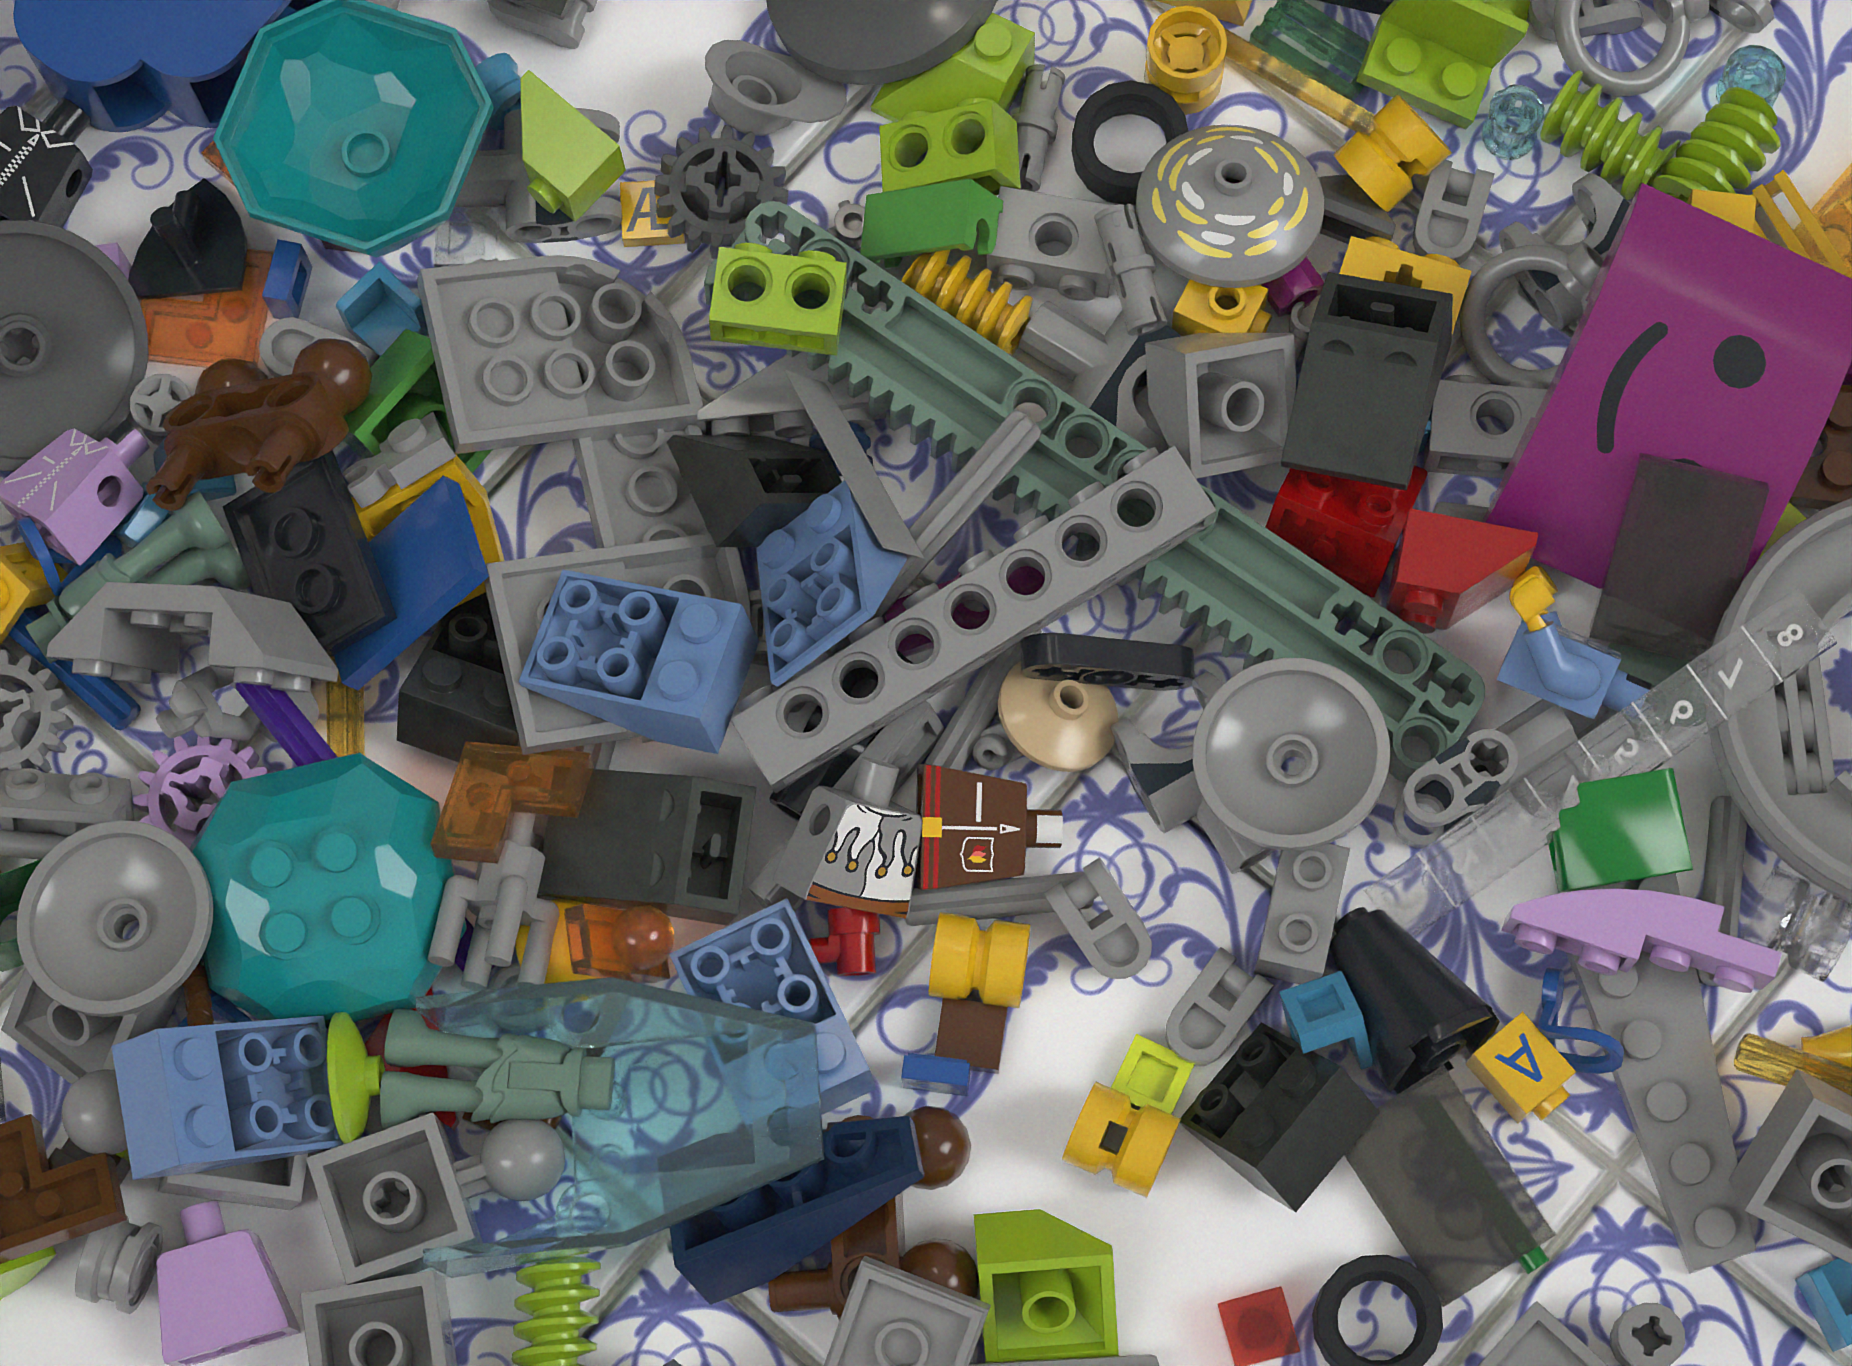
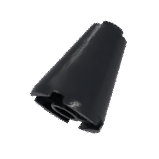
M1359 907L1350 911L1336 922L1333 927L1336 935L1330 941L1329 948L1338 971H1342L1362 1012L1372 1059L1381 1082L1385 1084L1390 1093L1394 1089L1397 1094H1405L1442 1077L1454 1069L1449 1060L1456 1056L1464 1047L1472 1055L1495 1033L1500 1021L1492 1011V1007L1384 910L1376 909L1368 912L1365 907Z

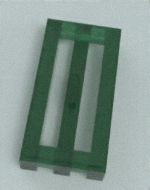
M1277 0L1273 8L1270 7L1264 15L1261 25H1257L1250 34L1249 44L1349 107L1365 87V85L1356 82L1362 65L1357 60L1363 62L1370 42L1304 0ZM1295 21L1299 22L1300 24H1302V25L1305 26L1306 28L1302 27L1301 25H1299V24L1296 23ZM1277 29L1304 46L1306 51L1322 61L1326 60L1354 79L1351 83L1347 82L1280 40L1272 32ZM1330 43H1332V44H1334L1335 46H1337L1338 48L1342 49L1343 51H1345V52L1348 53L1349 55H1347V54H1345L1344 52H1342L1341 50L1337 49L1336 47H1334V46L1331 45Z

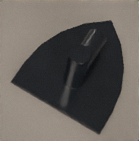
M203 178L189 190L177 192L174 202L169 207H160L151 214L150 222L152 226L138 247L128 278L138 300L242 291L247 265V237L241 217L227 196Z

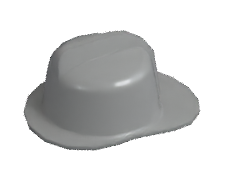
M723 40L712 44L705 55V70L713 83L708 101V109L739 132L745 134L752 132L755 136H766L788 127L793 121L805 123L828 121L840 115L847 104L846 89L841 82L818 76L807 70L791 56L772 52L742 40Z

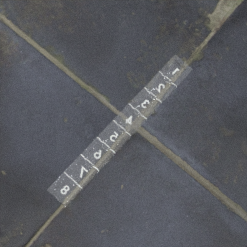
M1795 588L1363 891L1376 909L1384 910L1411 936H1417L1553 841L1552 831H1556L1560 827L1558 815L1560 810L1577 806L1580 803L1577 792L1579 783L1656 770L1837 644V640L1800 590Z

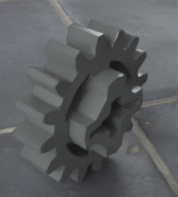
M724 125L720 138H712L706 127H701L698 133V143L693 145L689 140L681 136L676 142L677 157L670 154L662 156L660 171L663 175L655 176L654 194L661 197L657 199L656 213L658 218L671 217L668 222L667 233L671 238L680 236L684 232L688 235L687 250L691 253L698 249L701 243L710 245L711 258L717 259L719 247L732 246L745 229V221L750 211L757 205L768 201L781 202L787 205L789 190L781 187L785 184V167H771L775 153L771 146L763 148L758 152L753 149L754 133L749 132L741 141L733 139V132L729 125ZM724 177V189L727 190V196H724L723 206L718 207V195L715 194V189L719 187V179ZM742 217H746L744 220L737 222ZM763 235L762 242L766 244L767 237Z

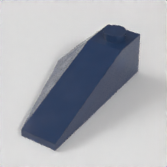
M909 1116L840 1122L834 1124L829 1131L800 1134L795 1127L775 1129L774 1137L745 1139L740 1133L722 1134L661 1158L674 1267L710 1305L772 1281L924 1177L913 1120Z

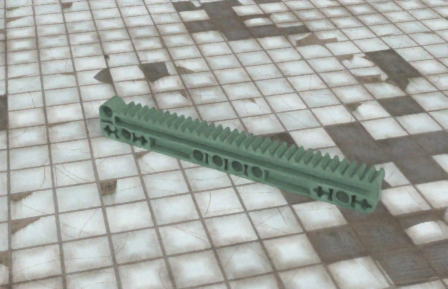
M768 201L757 205L750 211L745 221V229L730 247L734 249V246L739 243H756L770 248L774 254L798 256V253L802 251H820L835 257V261L847 262V284L837 356L807 352V368L814 371L823 364L828 363V382L832 385L848 376V395L853 399L869 390V415L876 417L889 409V428L895 432L904 425L911 424L910 443L913 445H917L930 437L932 439L930 456L935 460L951 451L953 453L951 471L954 473H958L1018 405L1025 402L1039 405L1047 415L1043 420L1036 422L1042 431L1040 439L995 488L992 499L998 502L1010 493L1014 494L1013 513L1017 516L1033 507L1037 510L1035 519L1046 515L1051 522L1072 509L1068 501L1079 491L1098 481H1101L1104 488L1116 482L1121 475L1126 474L1123 467L1130 460L1148 450L1140 442L784 203ZM778 233L784 235V242L775 238ZM764 235L773 240L767 245L762 242V236ZM715 258L708 266L704 280L706 304L711 306L717 259ZM744 282L734 287L731 294L741 301H753L763 294L764 289L756 283ZM855 282L857 283V292L852 289ZM817 290L803 291L794 299L800 307L805 309L819 308L828 300L823 293ZM880 301L886 304V311L877 308L872 314L864 312L865 304L872 308L877 306ZM787 350V354L791 357H794L795 355L802 352L795 350ZM1077 437L1086 438L1097 446L1099 452L1090 458H1078L1068 451L1065 444ZM1202 484L1200 486L1216 509L1214 523L1117 582L1120 586H1124L1135 578L1139 579L1141 584L1138 598L1142 601L1156 592L1161 594L1162 598L1158 612L1163 615L1177 606L1183 609L1179 625L1183 629H1186L1198 620L1204 625L1200 640L1205 644L1218 635L1224 637L1225 640L1221 653L1224 657L1227 658L1240 649L1246 652L1243 670L1264 661L1279 658H1306L1332 665L1353 677L1369 692L1383 715L1390 741L1389 773L1395 779L1407 783L1408 778L1418 768L1429 761L1415 762L1409 759L1403 752L1401 739L1408 736H1416L1423 739L1429 745L1432 760L1458 742L1485 699V684L1481 675L1473 667ZM1131 499L1124 502L1117 511L1120 519L1132 527L1144 526L1154 517L1152 507L1140 499ZM1087 533L1071 535L1079 539L1075 555L1079 558L1092 550L1099 551L1100 546L1093 536ZM1346 616L1351 618L1355 624L1353 629H1350L1344 636L1339 634L1335 627ZM1375 633L1379 638L1368 655L1362 649L1368 643L1372 634ZM1388 650L1404 652L1412 661L1413 672L1408 674L1392 672L1385 665L1383 652ZM1427 670H1430L1434 675L1424 690L1421 691L1416 686ZM1450 688L1457 690L1461 694L1458 703L1453 708L1447 707L1442 702L1445 693Z

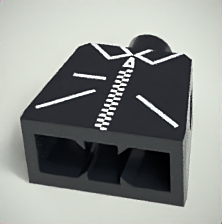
M61 98L42 122L15 105L7 107L0 113V221L31 220L56 225L61 228L64 227L90 181L93 172L83 152L73 144L90 124L91 119L71 101Z

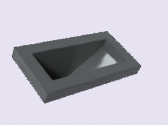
M1349 174L1318 177L1324 196V215L1320 234L1349 244L1351 236L1361 239L1375 236L1392 241L1396 224L1386 211L1373 201Z

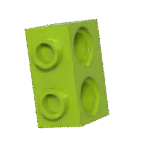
M969 98L959 102L956 108L935 113L927 111L910 112L905 114L901 121L879 126L882 192L964 179H972L994 195H999L1000 186L1021 189L1017 121L992 99ZM984 138L981 146L971 153L975 144ZM927 152L924 160L916 165L920 156Z
M739 243L734 246V249L719 247L709 314L711 340L837 356L847 284V262L835 261V257L828 253L812 250L799 252L798 256L774 254L770 248L756 243ZM744 282L756 283L764 289L763 294L753 301L738 300L731 294V291L738 284ZM817 290L823 293L828 300L819 308L805 309L800 307L794 299L803 291Z

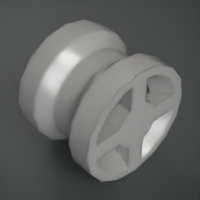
M154 374L144 378L135 387L130 397V411L144 435L153 444L159 446L164 438L168 436L163 428L164 417L183 400L191 397L192 394L188 386L180 378L170 374Z
M1644 1302L1630 1308L1614 1322L1610 1332V1348L1615 1359L1622 1366H1670L1681 1356L1685 1345V1330L1680 1318L1670 1308L1659 1303ZM1653 1323H1654V1327H1653V1328L1657 1331L1659 1337L1664 1338V1339L1657 1338L1656 1333L1652 1330V1324H1653Z

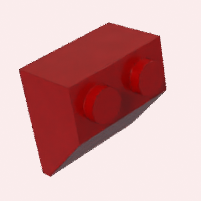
M1410 508L1396 549L1385 609L1422 634L1433 633L1435 628L1447 630L1513 587L1515 579L1524 573L1537 545L1539 533Z

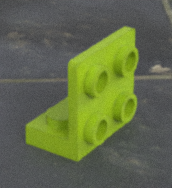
M1394 0L1378 18L1356 82L1390 97H1395L1398 94L1409 105L1466 130L1475 120L1492 69L1525 37L1529 23L1514 16L1508 7L1492 1Z

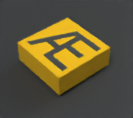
M655 180L620 182L621 226L624 247L685 244V232L674 238L667 234L668 222L671 217L658 218L657 199L661 197L654 194Z

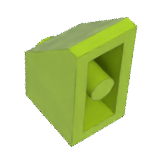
M528 70L520 78L522 158L530 181L527 190L550 213H555L560 209L576 222L626 171L620 145L533 72Z

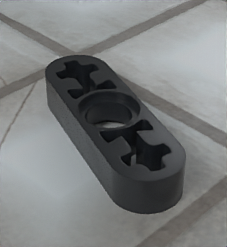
M1039 633L1021 639V673L1026 677L1042 680H1073L1083 684L1156 691L1179 690L1192 686L1193 679H1195L1194 651L1192 648L1182 645L1066 633Z

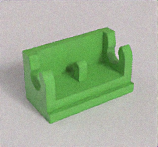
M972 179L866 195L860 254L875 264L880 263V260L884 259V266L888 269L898 267L903 256L957 248L962 251L973 250L977 237L976 225L979 229L978 255L991 254L996 245L999 213H1003L1004 201Z

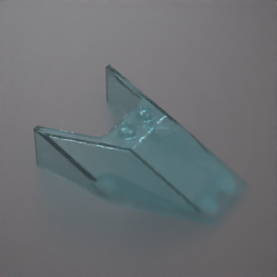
M614 977L416 997V1010L445 1033L484 1038H501L506 1033L515 1035L525 1034L556 1040L571 1049H586L587 1056L615 1059L611 1109L609 1111L582 1109L580 1117L572 1116L575 1183L569 1186L559 1198L556 1206V1215L496 1242L423 1249L424 1263L450 1278L628 1246L824 1160L816 1025L813 1022Z

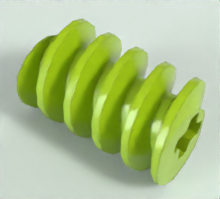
M1578 70L1564 84L1549 106L1544 117L1540 139L1550 144L1564 135L1560 154L1570 158L1584 149L1580 168L1590 172L1604 163L1600 177L1610 185L1624 177L1620 195L1624 199L1630 200L1634 198L1640 183L1652 185L1651 181L1661 174L1662 167L1673 158L1681 141L1678 139L1664 150L1660 149L1658 145L1663 132L1662 127L1658 125L1645 135H1640L1638 130L1643 114L1637 111L1623 122L1619 120L1618 115L1623 100L1617 97L1602 108L1598 105L1603 86L1597 83L1584 93L1578 91L1583 72Z
M1729 87L1720 96L1719 104H1715L1706 113L1705 122H1700L1692 130L1690 140H1686L1676 150V158H1671L1662 167L1661 176H1656L1651 181L1653 188L1686 203L1692 189L1735 194L1736 192L1733 188L1745 189L1751 183L1749 171L1758 172L1766 165V157L1763 153L1773 154L1781 146L1780 138L1773 129L1778 122L1773 108L1764 98L1750 90L1740 87Z
M570 1255L525 1256L524 1258L536 1264L517 1271L516 1281L534 1289V1292L517 1297L514 1301V1307L516 1310L533 1316V1319L514 1325L513 1334L515 1337L531 1343V1346L513 1352L511 1361L518 1366H584L578 1363V1356L596 1351L598 1343L579 1336V1329L599 1323V1316L580 1309V1302L599 1297L600 1289L581 1281L582 1275L600 1270L601 1262L591 1258Z

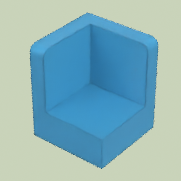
M380 261L347 291L335 305L347 331L361 344L373 350L379 358L405 329L424 336L428 334L421 299Z
M1342 971L1279 992L1290 1038L1299 1043L1303 1054L1346 1039L1361 1070L1374 1066L1362 1012Z
M1837 1258L1795 1279L1832 1352L1852 1344V1264Z

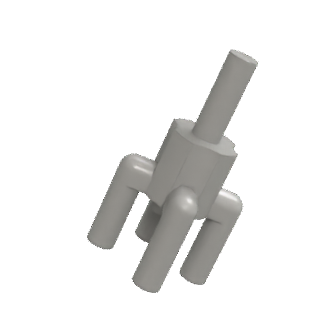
M521 776L517 779L504 839L490 840L487 843V847L481 849L475 879L454 875L445 884L428 961L439 966L449 967L454 965L468 908L472 914L477 916L461 985L469 990L485 991L487 989L492 965L500 967L511 965L520 925L530 926L517 986L532 992L543 990L553 937L560 913L555 903L537 898L545 856L537 849L529 847V842L543 783L533 777Z

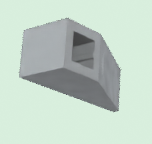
M803 351L794 357L788 354L784 355L697 410V420L702 435L750 436V433L775 430V435L781 438L806 436L812 432L814 424L784 370L825 382L846 420L859 424L864 430L875 425L874 420L886 418V411L876 417L869 415V390L853 399L848 395V376L832 385L828 382V363L812 371L807 368V352Z

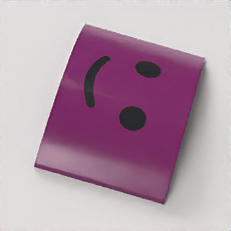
M1640 183L1585 300L1588 302L1586 309L1535 417L1530 418L1482 522L1539 533L1537 545L1531 556L1532 559L1709 639L1719 625L1736 590L1759 559L1781 518L1822 433L1852 360V279L1649 185Z

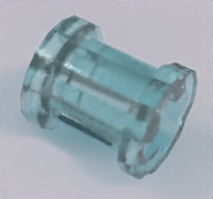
M1513 84L1494 94L1489 104L1488 117L1482 127L1484 146L1492 155L1503 160H1515L1524 157L1532 150L1537 139V130L1544 119L1545 110L1544 104L1539 100L1537 93L1533 89L1525 85ZM1517 100L1522 101L1521 108L1515 107ZM1507 119L1519 121L1518 127L1506 124ZM1505 137L1511 138L1509 145L1503 143Z

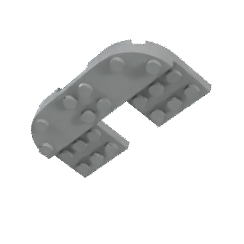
M538 256L420 269L417 278L455 454L572 439L597 549L486 564L489 577L484 580L523 755L641 737L642 743L655 741L522 687L518 682L563 569L740 603L743 605L751 622L750 601L737 547H716L667 445V441L673 435H702L698 425L697 410L702 408L703 405L691 355L682 331L669 310L651 291L645 296L635 287L618 278L620 270L595 260L576 256Z

